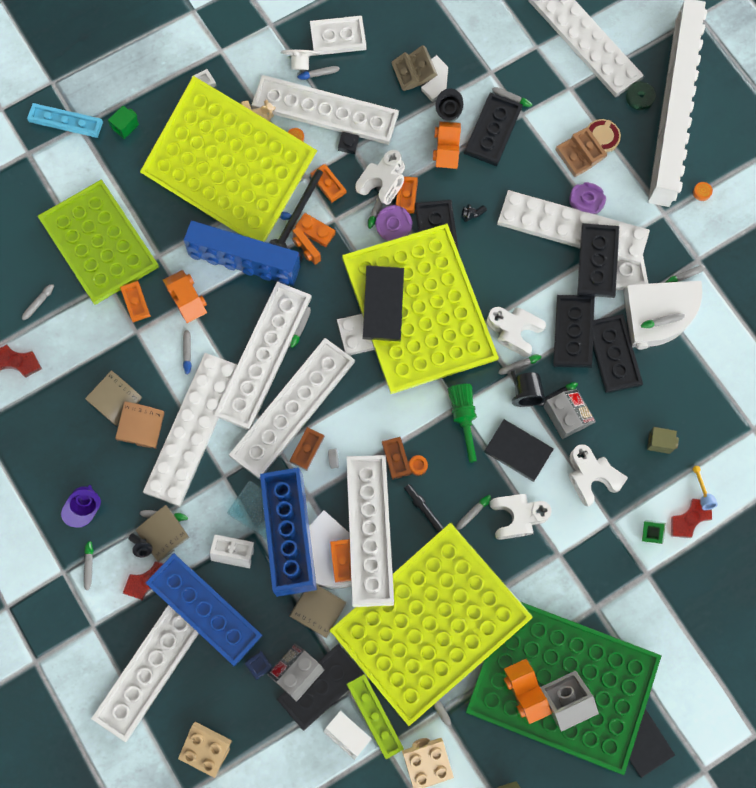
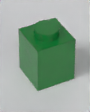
M124 106L108 119L111 129L123 139L139 125L137 114L132 109L128 110Z
M645 520L642 541L663 544L666 523Z

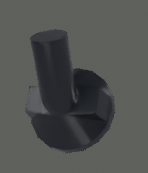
M468 204L466 207H463L461 217L464 218V222H468L472 218H477L485 213L487 208L482 205L475 209Z
M134 533L129 536L128 540L135 544L132 551L136 557L144 558L152 553V546L146 542V539H141Z

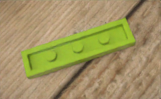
M363 674L347 683L346 685L384 758L388 759L404 750L366 675Z

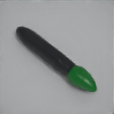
M569 383L565 387L545 396V401L542 404H538V406H544L548 399L562 392L574 390L578 383Z

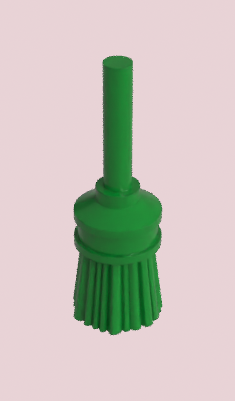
M458 384L449 387L447 391L453 407V421L459 423L460 427L463 428L468 459L472 463L477 461L471 432L472 421L477 418L476 408L473 406V390L471 384Z

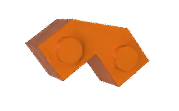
M439 121V127H435L434 138H438L437 150H433V161H436V167L458 168L461 123Z
M181 270L163 279L170 296L175 301L186 323L207 313L204 308L207 304L203 296H198L193 287L195 283L190 274L186 275Z
M527 659L504 669L506 674L504 682L508 690L512 689L519 704L516 707L521 718L525 717L528 723L531 724L552 714L548 700L539 687L534 670Z

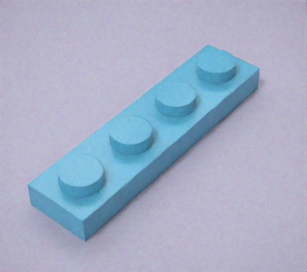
M35 103L32 104L27 117L30 123L98 138L103 124L100 118Z

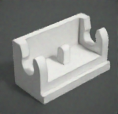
M214 535L210 550L211 561L250 568L251 556L254 553V542Z
M341 711L323 731L354 760L372 739Z

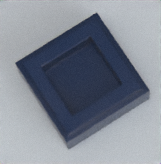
M262 651L245 662V665L256 680L273 668Z

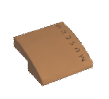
M588 127L573 134L571 139L556 146L555 149L574 177L584 173L607 157V153Z
M124 402L115 439L135 443L137 446L156 449L165 412L140 404Z

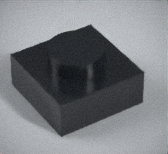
M342 132L338 151L356 154L359 135Z

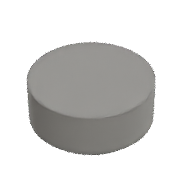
M329 449L330 468H339L337 449Z

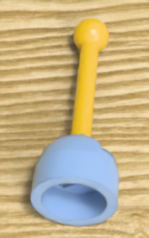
M694 466L693 472L696 473L704 494L700 499L701 507L703 510L714 509L718 505L716 498L712 494H707L700 474L701 469L699 466Z

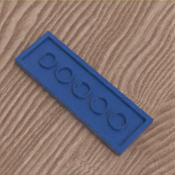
M175 553L146 582L156 594L234 667L263 636Z

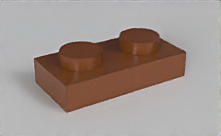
M307 427L290 459V463L307 471L325 436Z
M401 437L382 441L392 480L411 475Z

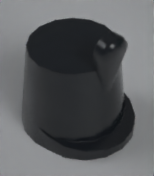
M450 88L441 91L438 95L436 112L442 119L455 121L460 117L464 105L461 93Z
M515 370L511 371L516 396L512 399L514 406L530 407L542 404L545 401L543 386L538 373H523L516 377Z

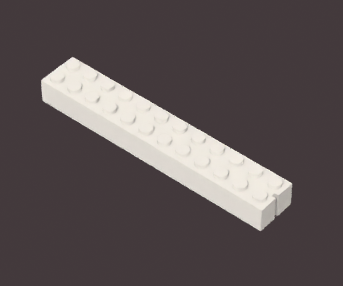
M684 0L675 20L648 203L670 207L672 201H676L677 194L682 189L683 183L680 182V177L683 176L685 166L682 163L687 155L685 144L688 143L690 135L687 133V129L690 128L692 121L689 115L694 107V102H692V97H694L696 92L694 81L697 80L699 73L696 70V66L699 65L701 55H698V52L703 44V40L700 38L705 30L703 20L706 19L707 15L705 1Z

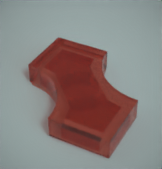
M8 345L0 348V371L15 369L26 378L42 369L33 351L18 353L11 350Z
M692 499L686 513L671 517V537L692 538L694 529L700 522L712 520V509L703 510L700 499Z
M155 561L147 572L140 575L130 574L123 594L143 600L145 595L152 590L146 582L163 563Z

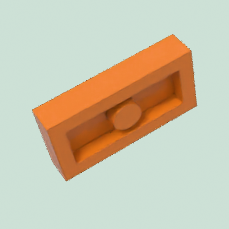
M326 164L317 168L323 172L317 185L331 203L346 194V189ZM316 170L310 173L311 178L315 174Z
M404 176V183L397 193L396 205L403 207L408 213L414 214L418 177Z
M307 213L303 214L295 228L299 226L308 238L324 247L328 246L336 234V230Z
M299 226L293 229L292 240L294 244L303 249V254L308 261H312L314 265L321 261L319 251Z
M136 281L121 286L120 288L132 322L151 317L139 282Z
M350 539L330 541L335 583L351 581Z

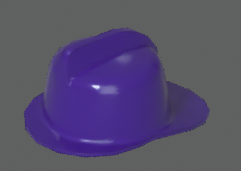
M91 485L76 488L64 504L61 517L68 526L78 528L89 524L100 508L101 499L92 489Z

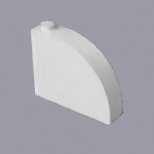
M687 281L627 285L623 294L632 347H637L639 350L646 349L650 346L667 343L682 334L699 311L702 300V282ZM678 313L685 315L680 321L654 326L653 328H641V324L647 320H654Z
M323 510L309 526L316 585L331 589L352 587L351 581L335 583L330 541L350 539V533Z

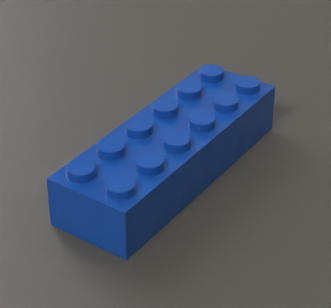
M195 221L190 222L184 238L188 255L195 260L203 259L212 265L220 264L233 271L237 269L249 276L254 274L266 281L274 280L287 286H294L301 267L299 252Z
M300 468L260 474L272 590L277 597L317 590L303 474Z

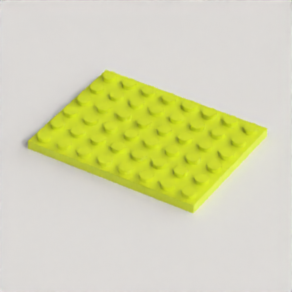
M193 76L140 173L240 235L265 242L317 150Z
M448 224L342 255V260L363 318L366 266L404 268L401 341L371 340L390 394L499 359Z
M449 523L392 574L394 606L355 607L330 629V632L408 726L415 722L533 618L452 523Z

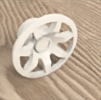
M312 50L281 51L282 54L291 56V70H309V57L320 54Z

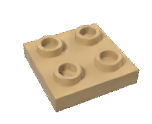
M194 722L178 759L215 778L230 750L232 740Z
M428 738L418 739L412 744L411 748L402 750L413 788H426L454 778L442 738L432 741Z

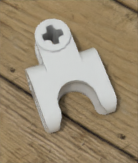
M390 150L384 155L378 165L370 163L356 182V192L367 195L373 188L381 187L379 190L380 201L389 205L404 183L402 173L405 169V164L401 160L400 152Z
M495 307L491 309L487 318L488 327L500 334L497 341L524 357L531 355L532 347L523 340L521 332L523 330H531L535 333H540L546 328L545 321L521 308H515L510 313L501 307Z
M581 444L574 448L569 459L575 471L569 474V478L585 506L589 507L594 502V495L591 491V484L594 481L604 483L610 492L616 493L620 491L621 484L605 457L596 460L591 449L586 445ZM578 454H579V455H582V454H583V455H584V458H582V457L578 458L577 455H578Z
M526 494L498 497L489 502L493 510H505L512 516V523L509 526L501 527L496 531L495 536L499 540L533 534L532 525L545 523L551 515V507L547 502L536 501L528 503ZM538 509H540L541 512H545L543 516H541L540 513H536Z

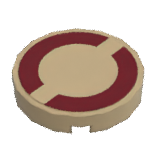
M599 119L588 125L589 130L606 153L616 149L621 138L620 130L616 124L610 120Z

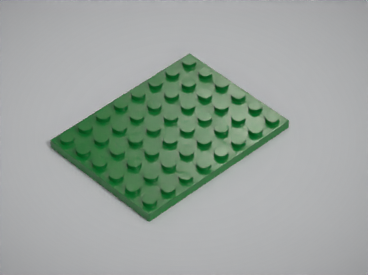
M521 602L533 618L484 660L466 713L624 775L662 655ZM527 659L534 670L539 687L576 671L593 695L599 714L562 732L552 715L529 724L525 717L521 718L516 707L519 704L512 689L508 690L504 682V678H506L504 669Z

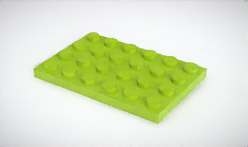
M102 179L38 215L41 223L94 305L120 291L121 286L133 283L159 268L158 263Z

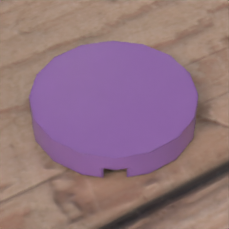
M584 182V184H577L572 188L569 200L574 209L597 214L605 206L606 195L603 194L602 188L596 184Z
M390 205L379 212L375 225L379 235L383 239L391 241L408 236L412 230L413 222L411 215L406 209L397 205Z

